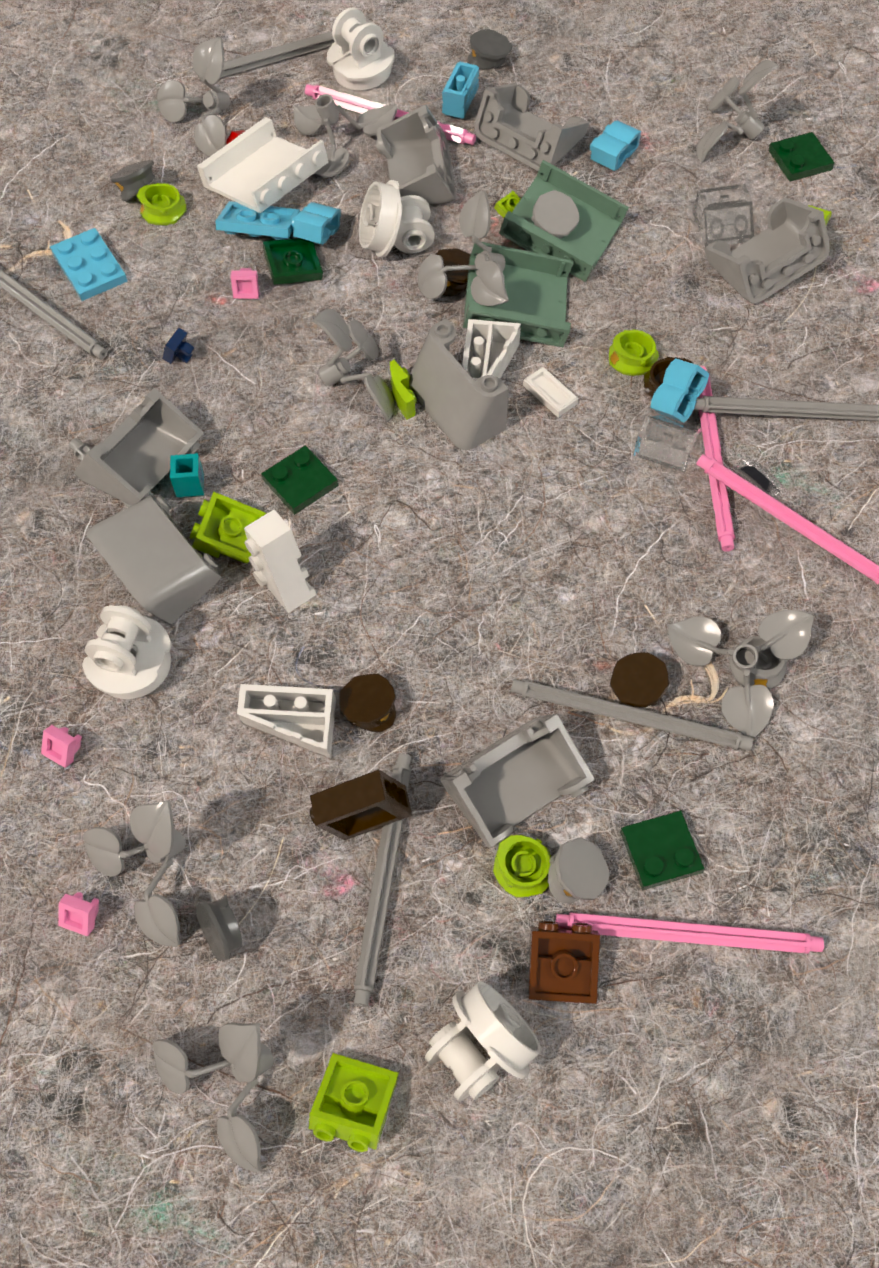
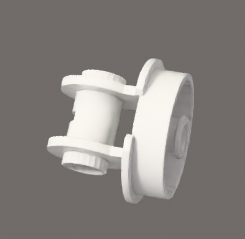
M354 7L345 9L338 15L333 24L332 37L335 42L328 50L327 63L333 66L334 77L343 87L351 90L375 88L384 83L391 73V65L395 56L394 49L388 47L383 41L382 29L375 23H366L365 15L359 9Z
M390 180L386 184L373 182L367 190L360 213L359 241L362 248L374 250L376 256L382 258L388 255L393 245L405 253H419L429 248L435 236L432 225L427 222L431 214L428 202L416 195L400 197L399 183L396 180Z
M125 605L104 607L100 614L104 624L96 632L98 638L88 641L85 647V652L88 656L84 658L82 667L87 679L98 690L120 699H135L151 693L162 684L170 670L172 643L168 633L157 621L142 616L139 611Z
M479 981L467 993L457 992L453 996L452 1002L461 1021L458 1024L455 1021L450 1022L432 1037L429 1042L432 1047L425 1055V1060L430 1065L442 1060L448 1069H452L454 1077L461 1084L453 1096L460 1102L468 1096L475 1100L489 1090L499 1079L496 1072L500 1067L511 1075L524 1079L530 1073L528 1064L541 1053V1046L522 1016L500 993L488 984ZM471 1032L491 1056L488 1061L469 1039L468 1035Z

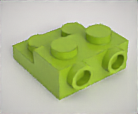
M213 491L210 500L204 499L198 515L203 517L201 524L195 522L189 536L190 539L194 540L192 547L216 558L223 554L248 564L251 553L245 545L247 537L244 528L266 515V513Z
M332 1053L309 1114V1129L313 1130V1134L322 1141L330 1142L336 1137L348 1141V1146L358 1152H366L368 1148L377 1150L399 1073Z

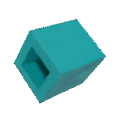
M198 453L170 455V480L176 497L204 495V471Z

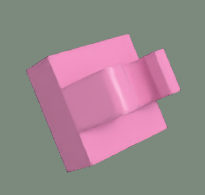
M241 268L239 271L231 272L233 298H259L257 271H252L251 268Z
M51 725L43 731L41 754L66 768L73 763L74 755L81 746L82 737L79 734L72 737L68 734V728L62 727L58 729Z
M78 892L73 896L65 894L59 901L58 926L88 937L95 928V919L99 911V899L94 898L90 903L83 900V893Z

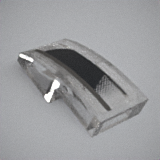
M748 455L742 457L729 468V470L777 501H780L789 493L772 473Z

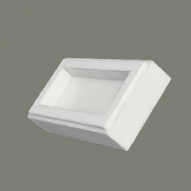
M544 367L523 380V386L558 418L578 404L579 398Z

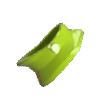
M166 183L145 185L137 193V198L142 203L140 214L149 224H175L187 211L184 196L180 195L178 189L173 185Z
M624 330L614 337L613 344L609 347V364L623 375H644L659 357L654 339L646 332L640 330Z
M511 835L499 843L494 860L493 873L500 886L516 898L543 894L549 886L550 851L542 845V841L539 839L535 840L523 835Z

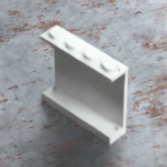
M265 117L197 165L205 188L258 213H262L326 165L328 158L322 140L307 150L276 137L272 120Z

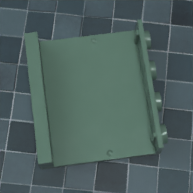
M543 160L536 178L513 212L508 211L505 215L499 234L530 252L572 260L573 266L570 274L586 282L622 224L629 207ZM553 190L571 197L579 212L578 225L567 237H562L561 239L535 226L534 222H532L533 208L540 195Z
M482 242L484 245L492 247L493 253L502 254L505 258L503 275L509 301L497 306L478 304L471 294V283L477 276V270H468L463 328H467L468 319L520 323V339L564 347L571 328V323L566 322L567 280L573 266V261ZM475 243L469 258V265H475L476 256L484 251Z

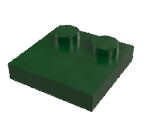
M813 132L772 142L768 150L789 182L831 171L835 163Z
M300 238L263 241V252L273 285L322 280L323 271L313 242Z
M306 445L261 473L262 480L294 515L339 486L338 479Z
M681 810L621 827L620 833L642 891L698 875L705 870Z

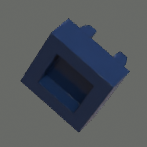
M178 327L165 345L163 360L172 364L176 357H178L182 362L188 363L193 356L191 353L194 347L186 342L188 334L186 331Z

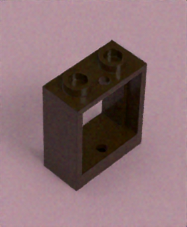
M379 769L310 795L312 806L310 808V817L315 826L343 840H348L413 816L406 786Z

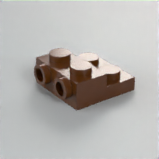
M539 921L538 927L531 926L528 999L597 1004L599 932L592 930V925L588 923H572V929L558 928L559 923L555 921Z

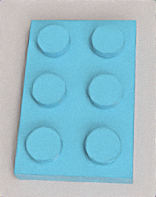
M229 201L215 220L216 230L224 231L227 234L246 233L251 237L263 235L271 236L276 240H283L289 238L293 232L291 228L292 219L300 212V209L270 206L262 213H258L237 202Z
M96 228L50 246L53 256L82 301L128 282L126 274Z

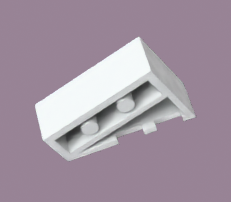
M468 319L462 367L474 380L485 375L501 378L520 344L521 324Z
M275 510L270 511L244 528L247 537L245 545L251 553L249 561L255 569L253 572L254 578L261 587L266 585L288 613L317 595L315 589L305 580L309 576L305 567L300 569L297 559L301 557V553L292 530Z
M240 684L237 715L244 724L331 758L336 697L333 689Z

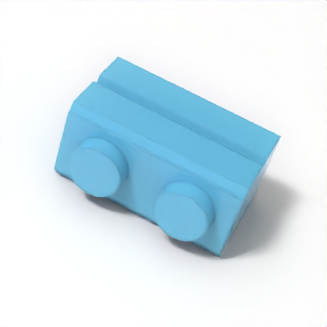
M457 62L442 92V113L456 118L465 117L479 88V67L477 65Z

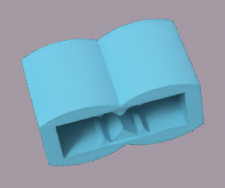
M615 120L611 125L608 124L599 137L593 139L590 145V159L616 171L622 166L626 158L630 157L638 148L641 131L619 120Z
M315 202L309 203L307 207L305 206L292 219L293 237L325 244L330 235H334L340 227L341 209Z
M675 358L665 371L663 383L653 394L650 408L663 416L683 423L686 422L694 410L697 398L707 385L710 373L699 365Z

